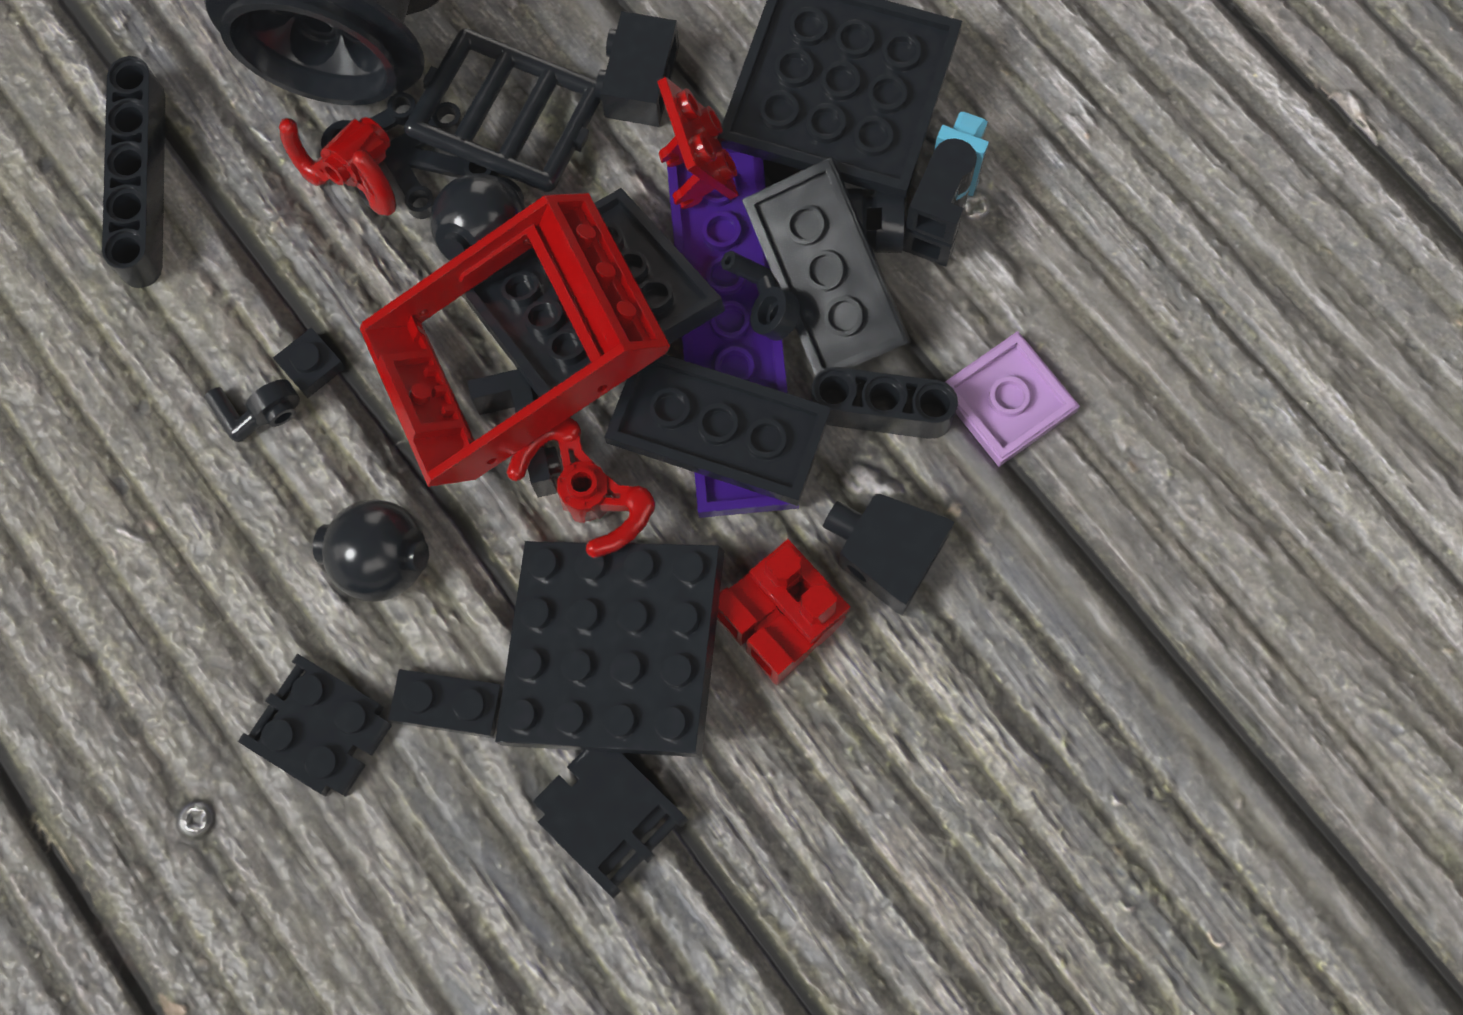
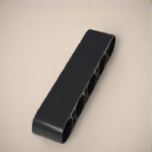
M126 56L113 62L107 73L102 253L108 265L126 284L134 288H144L157 281L163 268L166 97L164 89L144 60L136 56ZM139 168V170H138L137 172H135L134 174H131L132 171H134L135 169ZM139 211L133 218L128 219L132 213ZM139 254L134 261H132L131 263H127L129 258H131L133 255Z

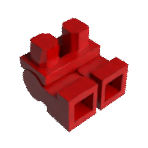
M787 539L753 567L746 576L730 588L726 587L720 592L717 620L740 646L747 641V654L777 686L816 647L822 644L840 627L846 619L845 614L850 611L851 607L795 545Z

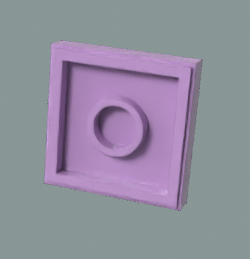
M1019 331L945 381L954 389L958 397L956 415L998 467L1075 414L1080 407Z

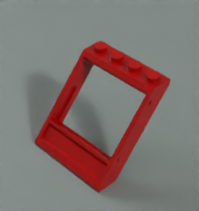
M589 193L542 196L365 319L360 326L362 336L428 487L476 480L666 354L670 348V344ZM533 247L591 363L475 440L422 322Z

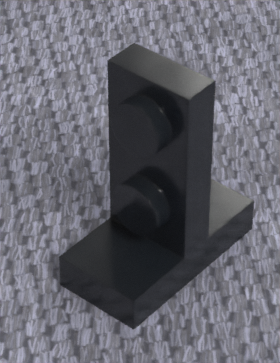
M518 369L467 381L471 400L479 415L513 407L515 408V413L539 398ZM546 444L543 445L528 466L530 482L538 498L557 493L554 477L560 476L562 470L556 446L547 448Z

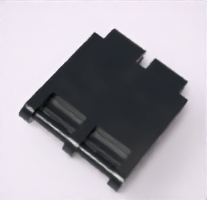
M297 653L292 660L295 667L276 695L269 694L265 700L269 705L249 735L243 733L238 742L319 794L326 796L332 788L346 797L366 766L354 758L353 754L357 748H360L373 756L392 727V724L379 717L384 709L379 703ZM277 710H279L274 719L271 721Z
M582 751L567 766L579 780L571 787L558 775L532 802L545 814L538 823L614 899L621 892L618 886L643 860L648 863L655 856L652 853L653 849L677 824L682 828L689 820L622 753ZM666 815H668L669 818L666 820V822L643 844L641 842L642 839L651 830L656 828L659 822ZM634 849L636 853L609 879L607 876Z

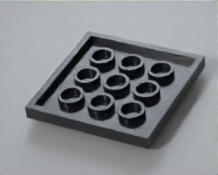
M767 0L722 123L723 132L718 135L717 139L721 143L722 148L799 170H805L832 157L835 159L845 183L906 199L961 31L962 21L888 0Z
M622 188L594 203L669 344L725 311L721 296ZM533 247L462 295L539 397L591 363Z
M525 541L495 742L502 746L702 758L725 551L719 545L628 543L616 552L592 558L586 553L587 543Z

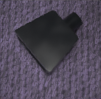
M875 494L863 515L836 501L824 521L823 528L846 540L839 555L838 564L892 610L903 616L950 536L955 522L891 497Z

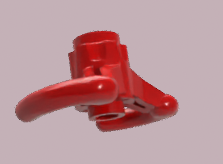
M363 117L359 121L353 119L321 150V157L314 161L302 145L295 120L291 118L282 119L279 125L281 141L292 163L305 180L315 186H322L329 179L338 185L345 183L348 186H356L365 194L374 212L384 216L392 215L395 212L396 201L394 192L378 165L387 157L385 151L390 147L391 142L387 133L378 123L368 117Z
M569 417L512 455L506 473L511 480L520 481L524 478L528 466L538 450L548 441H558L563 471L557 479V492L563 510L570 512L574 521L585 523L586 521L601 519L607 511L630 512L629 517L621 526L606 535L590 540L586 544V553L592 558H598L618 551L637 537L646 527L655 510V500L647 488L639 485H618L607 476L601 467L597 466L583 452L579 423ZM569 450H574L576 458L574 463L571 462ZM580 489L586 490L584 492H578Z

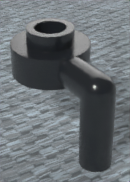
M734 251L726 252L721 261L722 268L756 284L759 296L753 304L750 316L753 330L774 341L787 337L799 322L800 304L797 297L777 287L773 273L769 268Z
M286 379L270 382L256 390L247 399L245 406L248 411L241 417L221 387L211 389L204 396L230 439L235 442L245 440L261 425L269 424L271 427H277L285 424L295 416V408L300 402L297 392Z

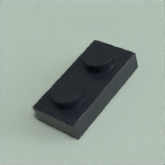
M399 669L388 720L396 724L494 739L503 687L500 684Z

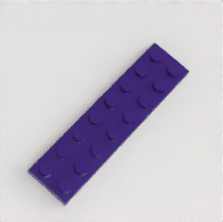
M723 148L730 154L735 163L737 176L733 177L739 196L730 200L714 189L705 195L699 204L687 209H682L680 204L675 205L672 195L693 174L686 169L685 163L674 167L667 166L674 246L721 296L725 309L721 314L682 336L684 360L788 393L782 340L774 341L756 333L751 326V310L759 296L756 284L724 270L721 266L724 254L728 251H734L771 270L742 199L766 188L763 159ZM694 472L699 518L799 509V505L796 506Z

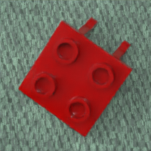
M667 77L657 81L675 133V137L658 153L661 163L666 162L668 167L685 163L686 169L693 174L680 189L673 193L675 205L680 204L682 209L696 206L705 195L714 189L730 200L739 196L733 177L737 176L735 163L717 139L718 135L723 132V129L715 111L710 106L704 107L689 89L682 90Z

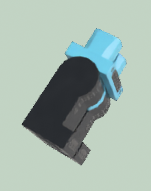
M960 112L953 128L942 125L936 139L933 155L909 207L902 251L939 265L947 266L954 249L968 195L972 197L974 195L989 141L982 139L988 123L985 119L966 112Z

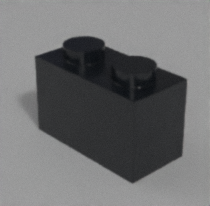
M621 11L617 29L610 28L607 36L606 56L609 57L607 69H600L596 79L595 96L602 101L605 118L660 127L665 103L657 81L664 77L671 80L679 49L677 20Z

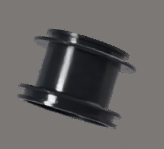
M204 0V4L210 20L220 32L227 49L239 62L264 80L294 94L321 102L338 105H368L382 101L390 95L403 92L419 81L425 67L424 54L416 37L404 24L406 15L426 10L437 4L440 0Z

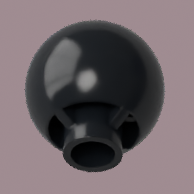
M482 173L467 174L448 183L437 195L430 215L431 234L442 255L447 260H452L524 210L526 207L522 190L509 178Z
M363 500L346 507L334 517L330 524L320 526L313 539L314 558L319 564H324L332 582L347 595L363 601H385L404 593L416 582L429 561V547L417 520L403 507L385 500Z

